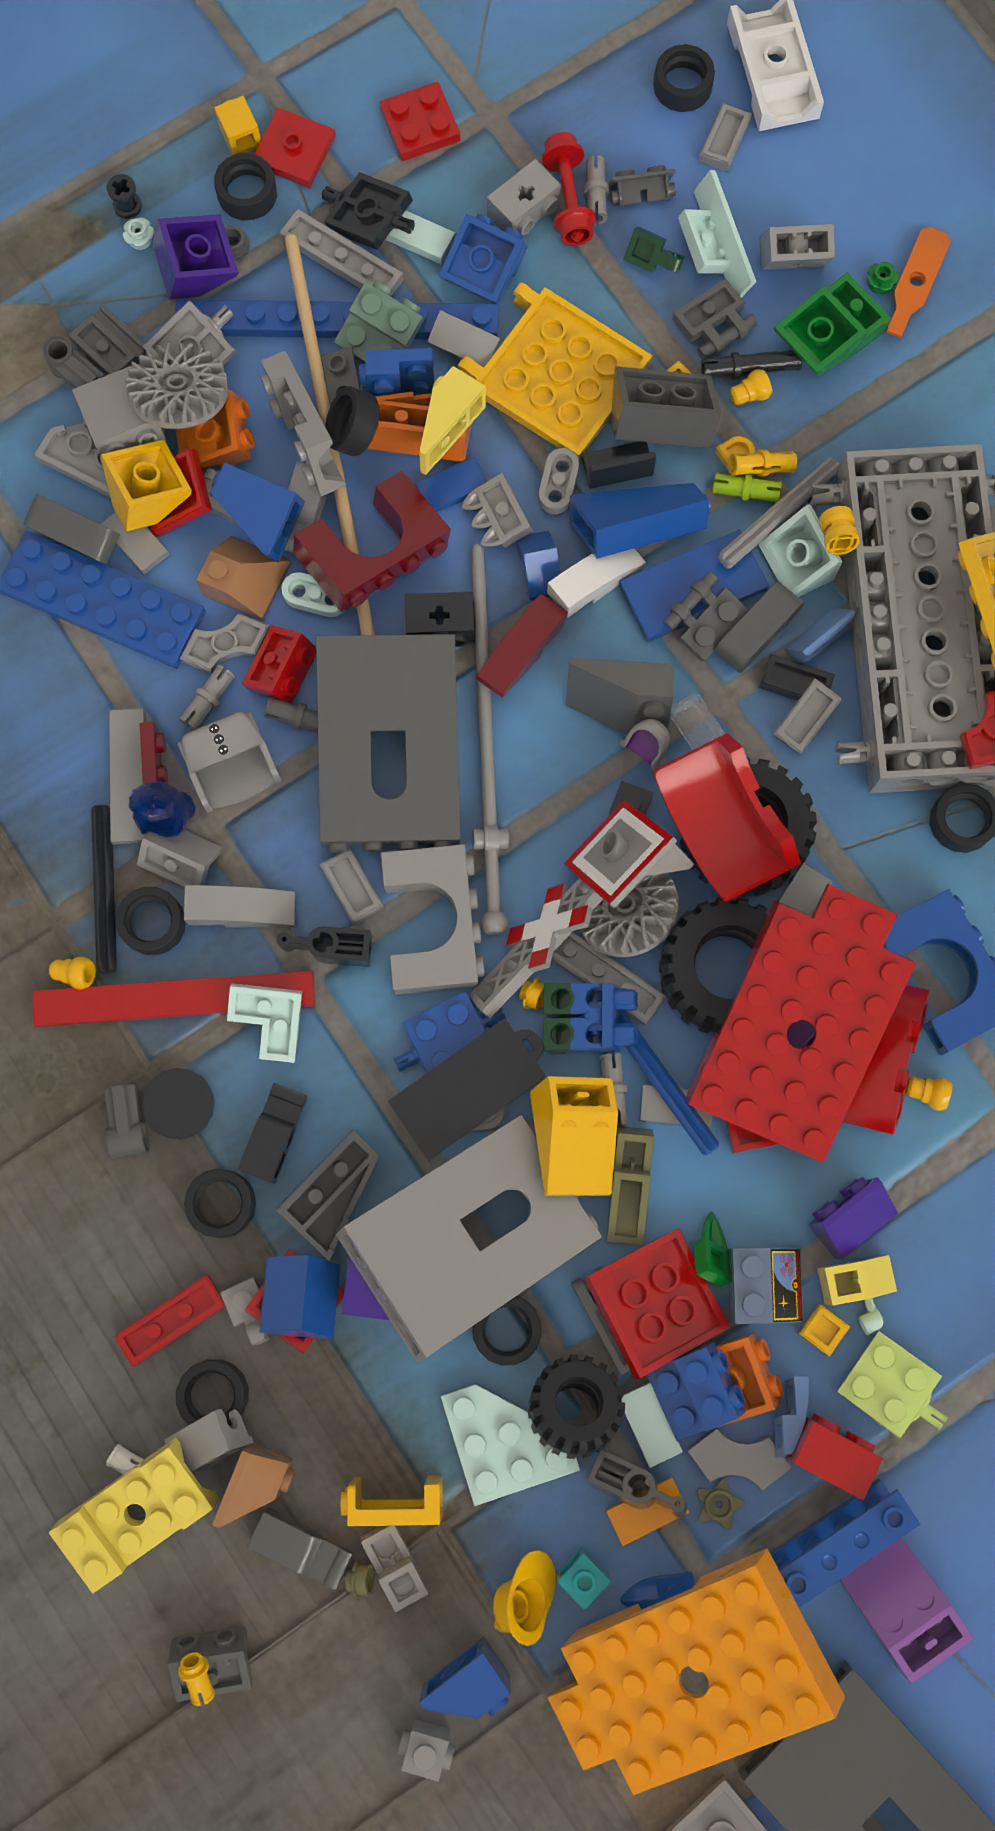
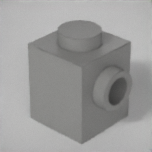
M414 1718L411 1733L403 1731L397 1756L404 1757L401 1771L439 1782L442 1769L449 1771L455 1746L449 1744L451 1729Z

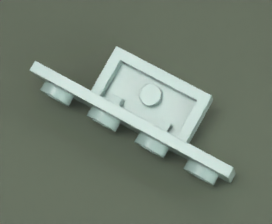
M710 170L693 191L700 210L684 209L679 215L678 220L697 272L724 274L727 281L742 298L756 283V279L716 171Z

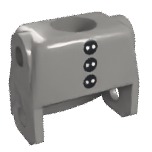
M236 712L185 734L182 740L178 742L190 778L207 813L213 811V809L228 807L248 800L262 793L275 783L282 781L251 712Z

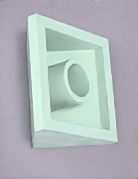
M808 504L758 544L777 580L797 597L834 581L842 564L839 555L830 554L826 550L824 543L825 534L820 529L819 519L815 511Z

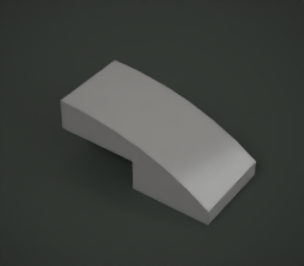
M378 1526L360 1536V1542L378 1574V1581L395 1613L429 1594L418 1567L397 1526Z

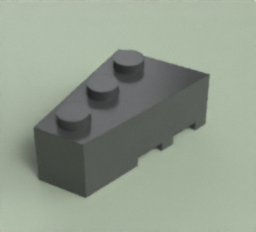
M351 1129L277 1206L276 1211L330 1261L339 1241L336 1234L343 1226L347 1225L380 1155L360 1135Z

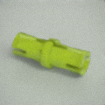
M716 472L713 494L742 497V501H748L751 498L777 503L780 497L782 482L752 478L753 475L751 474L741 477Z

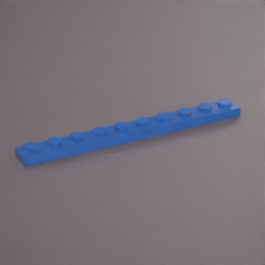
M176 299L175 314L190 300L201 313L210 318L225 304L235 316L221 328L224 336L303 337L297 301ZM310 301L316 336L318 338H336L350 314L349 309L353 302ZM415 303L421 308L418 314L423 317L424 322L414 339L429 338L440 310L498 337V304Z

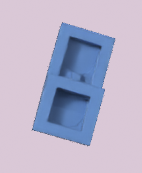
M794 1376L785 1381L787 1415H781L773 1419L776 1457H786L793 1454L799 1442L808 1409L809 1376Z

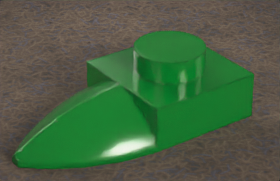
M710 1212L704 1221L701 1239L694 1242V1265L698 1276L719 1287H723L732 1282L728 1249L722 1228L715 1214Z

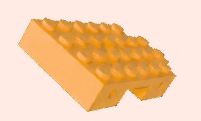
M768 1548L703 1575L693 1588L641 1610L639 1604H636L577 1629L560 1648L576 1682L556 1689L548 1696V1700L583 1771L615 1759L633 1796L836 1718L845 1699L842 1689ZM690 1667L696 1672H703L709 1683L707 1692L702 1695H695L687 1691L681 1682L682 1669Z

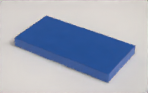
M741 529L620 580L619 586L647 643L685 627L680 622L672 631L664 625L663 621L671 613L669 609L676 601L680 603L691 591L690 586L695 580H701L708 571L718 578V581L710 589L715 596L723 588H727L742 602L768 590L769 584L752 551L746 554L732 568H725L718 560L720 551L742 533ZM700 600L690 611L691 615L696 618L705 609L706 605Z

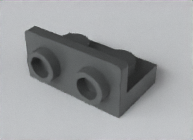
M226 1627L218 1631L185 1634L172 1639L167 1664L176 1702L190 1700L186 1682L180 1679L178 1669L181 1659L193 1652L200 1653L208 1660L209 1669L207 1673L215 1695L252 1689L253 1678L246 1650V1627ZM199 1692V1698H203L202 1694Z

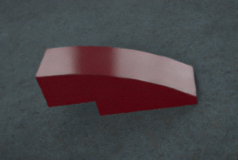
M540 594L504 636L477 673L475 679L503 698L541 657L546 645L563 628L568 612L543 594Z

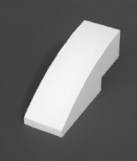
M635 549L598 559L591 554L549 581L547 593L558 606L568 612L567 618H569L590 601L593 603L597 602L616 588L620 580L632 576L643 568L646 562Z

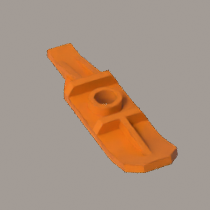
M933 227L921 229L893 294L896 310L886 331L887 334L901 339L910 316L924 306L951 242L946 232ZM917 279L921 282V286H914L910 281Z

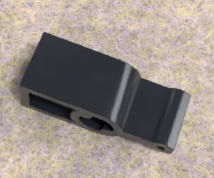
M324 926L312 930L308 937L290 936L286 932L277 935V944L285 952H291L294 949L310 950L313 957L318 962L324 964L370 967L373 936L370 930ZM324 938L333 940V945L327 946L325 952H318L316 950L317 944H323Z
M276 1083L273 1084L263 1112L257 1119L237 1170L268 1182L276 1183L293 1140L297 1122L307 1101V1095Z

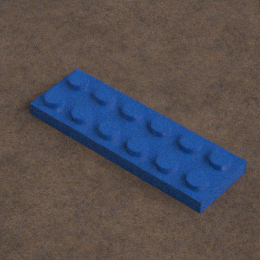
M26 530L0 577L1 594L175 669L181 663L180 657L194 629H198L206 613L205 607Z

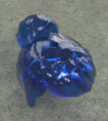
M158 781L139 785L138 788L132 790L131 795L128 797V808L133 812L134 822L143 835L146 831L166 838L178 836L184 831L187 821L195 815L196 806L192 797L186 792H180L166 782Z

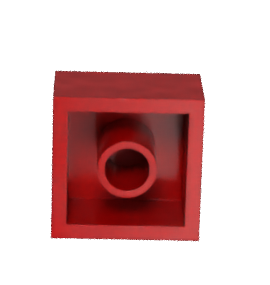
M815 1413L811 1419L806 1417L799 1442L793 1454L786 1456V1458L864 1501L883 1460L882 1457L873 1453L876 1445L847 1431L845 1437L839 1435L840 1426Z

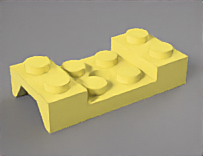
M175 1437L58 1520L49 1531V1534L93 1594L122 1574L128 1565L181 1528L183 1530L213 1510L220 1497L216 1491L200 1485L184 1463L181 1443ZM131 1504L142 1506L145 1510L146 1518L143 1520L131 1518L128 1513V1506Z

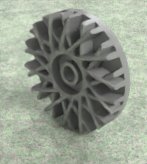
M167 343L166 349L158 346V356L153 357L148 349L146 351L147 356H139L140 365L132 361V368L128 369L129 377H125V385L133 411L144 421L168 429L194 427L215 416L227 400L228 383L223 363L219 361L218 357L213 360L210 350L204 351V348L201 347L199 353L195 354L191 343L185 348L184 344L180 343V352H172L171 344Z
M668 873L645 876L617 907L613 908L603 899L593 909L589 926L580 929L586 941L603 954L614 957H630L645 953L664 941L673 926L676 925L680 913L678 890Z

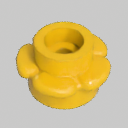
M536 977L532 982L527 980L523 984L519 999L523 1001L524 1009L531 1008L539 1011L543 1007L544 983L541 982V978Z

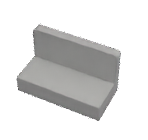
M161 820L143 837L137 866L183 887L185 885H205L209 866L221 854L222 847L165 820Z

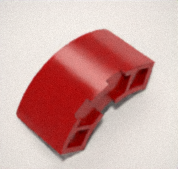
M729 733L654 770L653 775L660 793L684 843L712 888L723 901H730L801 864L793 835L782 824L770 805L762 807L754 792L760 789L748 763L743 746Z
M906 985L844 1117V1123L894 1135L902 1115L910 1074L909 1071H904L903 1069L907 1070L911 1053L915 1054L919 1036L926 1019L930 990Z

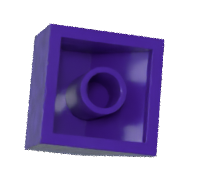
M221 214L161 218L157 220L152 244L169 300L200 297L237 277L238 270Z

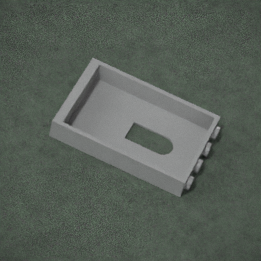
M522 1115L343 1226L336 1234L416 1363L439 1350L602 1238L598 1231L599 1228L596 1220L590 1213L585 1212L578 1201V1196H545L535 1128L531 1123L526 1122ZM506 1190L521 1192L527 1198L530 1205V1213L527 1220L482 1251H479L460 1219Z

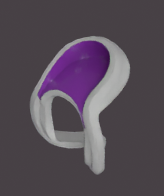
M646 719L636 724L629 731L626 738L623 737L619 740V744L638 754L655 770L666 764L664 756L669 746L670 737L667 728L660 721Z

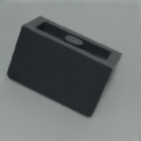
M638 441L583 453L582 462L589 489L653 476L656 463L655 452H649L647 442Z

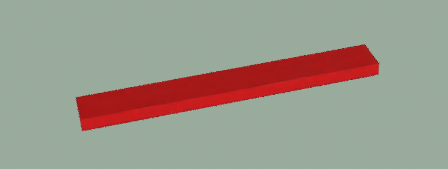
M304 971L95 986L81 990L67 988L33 991V1026L48 1027L228 1014L229 992L232 983L303 991L301 1008L315 1007L314 972Z

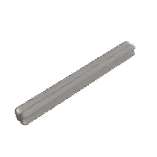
M828 457L720 551L718 555L719 562L725 568H732L813 497L809 496L811 484L829 483L837 475L841 464L834 457Z

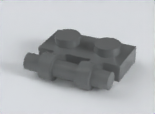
M726 278L673 312L672 320L691 343L700 337L706 341L705 344L697 349L701 358H708L712 354L717 356L725 350L726 345L735 339H743L749 334V330L757 325V320L753 314H749L743 319L738 314V312L743 310L745 302ZM726 322L729 328L718 334L714 328Z
M710 571L701 580H695L690 586L691 591L680 603L676 601L669 609L671 613L663 621L664 625L672 631L680 622L686 627L678 639L700 661H705L724 636L749 611L727 588H723L716 596L711 592L710 589L718 581V578ZM701 600L706 607L694 618L690 611Z

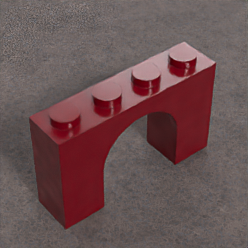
M403 471L377 485L373 499V506L393 528L398 537L399 544L391 552L377 557L358 555L341 543L322 518L294 535V555L341 612L350 606L353 608L358 607L368 598V595L378 589L379 591L387 589L397 577L404 573H413L423 561L430 557L436 558L440 556L448 547L451 528Z

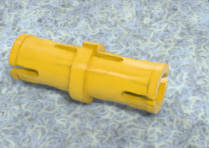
M765 449L751 454L733 453L728 459V470L732 476L756 474L758 477H766L770 473H794L797 468V455L794 451L769 453Z

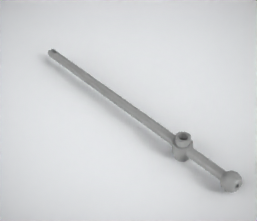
M478 543L474 544L471 550L476 674L489 658L484 548ZM477 680L483 829H473V849H483L485 853L487 912L481 919V927L487 935H501L508 928V919L501 912L498 851L499 849L509 848L508 828L498 829L491 690Z

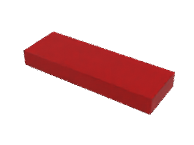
M208 1274L114 1335V1338L130 1365L135 1367L226 1306L219 1290Z

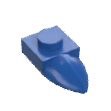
M691 1571L643 1579L631 1586L621 1596L620 1602L628 1608L639 1604L641 1610L693 1588L695 1586L693 1573Z

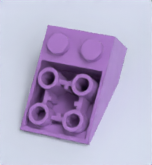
M900 1538L840 1580L900 1673L911 1684L974 1639L952 1605L903 1538Z

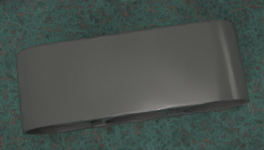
M36 494L23 525L106 565L120 536L119 533L39 494Z
M777 581L724 636L715 648V652L739 673H742L797 615L804 602L780 581Z

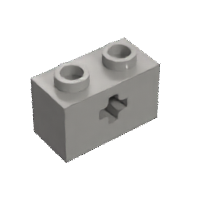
M534 159L487 196V216L502 231L509 227L522 235H526L533 229L535 223L545 215L550 216L557 210L560 204L561 184Z
M834 224L769 227L760 236L761 270L826 266L835 258Z

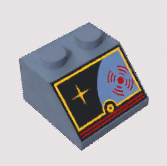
M728 1248L732 1282L729 1283V1314L731 1323L776 1324L803 1322L801 1248Z

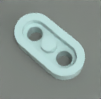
M301 572L292 573L282 583L284 600L292 608L326 617H337L345 612V610L341 612L335 604H326L330 598L309 574ZM297 590L306 591L302 597L294 595Z

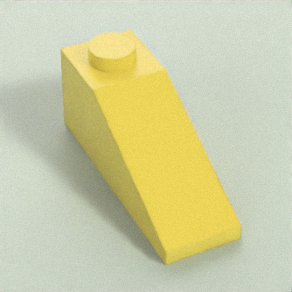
M454 366L445 376L438 377L432 388L419 451L420 472L424 475H427L486 408V386Z

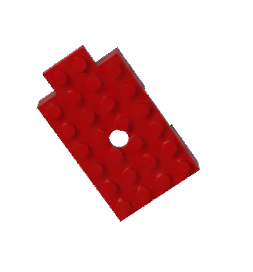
M830 884L826 885L813 916L774 900L745 964L747 972L720 1031H715L687 1092L688 1105L823 1163L916 965L909 957L883 947L898 914ZM800 1020L810 1022L815 1028L813 1042L803 1048L795 1047L787 1040L788 1027Z

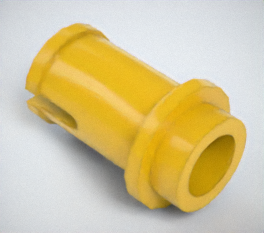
M197 1652L189 1653L181 1659L178 1674L180 1679L186 1682L191 1703L195 1706H201L198 1693L202 1694L204 1704L206 1705L214 1698L215 1691L207 1673L209 1669L208 1660Z

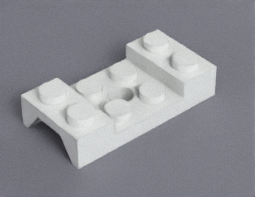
M779 0L770 10L745 14L737 5L730 6L727 26L734 50H739L752 93L751 107L758 131L820 119L824 100L794 1ZM772 54H777L784 60L781 62H773L768 58V56Z

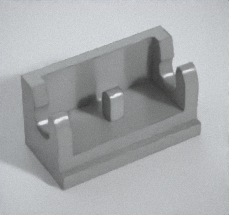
M218 1409L164 1439L166 1444L175 1437L179 1440L184 1463L192 1474L212 1467L254 1442L252 1437L248 1436L242 1417L235 1409L229 1412V1419L233 1424V1429L228 1425L227 1418L222 1409Z

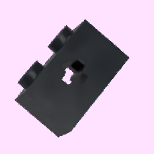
M473 592L405 594L406 635H455V647L465 646L468 642H475ZM443 618V624L437 625V619Z

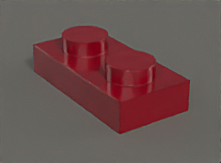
M154 722L139 723L143 790L150 798L164 797L163 786L168 785L166 765H162L161 753H166L164 732L158 730Z

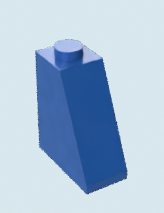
M224 462L222 469L213 478L211 494L260 551L271 560L279 563L305 500L291 490Z

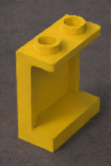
M443 1475L427 1476L424 1484L423 1499H363L362 1477H354L348 1487H345V1491L341 1492V1516H347V1526L440 1525L443 1515Z

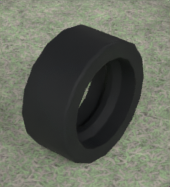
M688 44L675 45L663 52L658 58L653 82L655 95L661 104L670 110L688 112L694 111L706 103L710 98L715 76L714 63L708 53L697 46ZM684 67L697 72L703 80L700 85L694 88L681 89L670 84L665 77L671 70Z
M237 153L226 158L218 166L214 175V187L218 201L223 211L228 215L242 221L255 220L265 216L273 208L277 199L276 181L269 163L262 157L252 153ZM243 175H253L260 177L264 181V188L251 198L239 199L232 197L227 191L229 184L234 179Z
M351 386L343 388L336 395L329 408L325 428L333 443L330 446L331 449L350 456H359L368 448L373 440L379 421V404L375 396Z
M964 783L948 789L937 799L930 812V827L934 837L942 846L954 852L968 853L980 849L995 836V798L988 790L974 784ZM966 799L977 804L982 810L985 817V825L978 835L970 838L961 837L948 827L945 812L952 802Z
M141 887L131 891L122 899L116 911L115 924L119 936L133 950L144 955H160L170 951L180 942L185 932L186 922L184 921L182 906L169 892L158 887ZM148 901H157L164 904L171 915V926L168 932L162 938L154 941H145L138 938L133 933L131 927V916L134 910L142 903Z
M218 1168L205 1171L193 1180L186 1191L184 1207L186 1217L195 1230L204 1236L226 1238L235 1236L248 1226L254 1216L256 1199L254 1190L246 1178L234 1171ZM213 1183H229L240 1194L242 1202L240 1212L228 1224H212L200 1212V1197L204 1190Z
M518 1296L500 1308H513L525 1316L529 1334L526 1342L520 1348L512 1352H503L495 1349L489 1343L485 1326L491 1314L473 1325V1339L478 1351L488 1361L501 1366L516 1365L527 1360L536 1351L541 1339V1321L536 1309L526 1299Z
M209 1359L190 1367L181 1377L176 1389V1406L180 1417L188 1425L204 1417L194 1408L191 1401V1391L195 1382L201 1376L208 1373H218L225 1376L231 1382L234 1390L233 1403L231 1408L225 1413L228 1425H233L229 1419V1412L235 1409L242 1416L249 1401V1386L244 1374L234 1364L222 1359Z

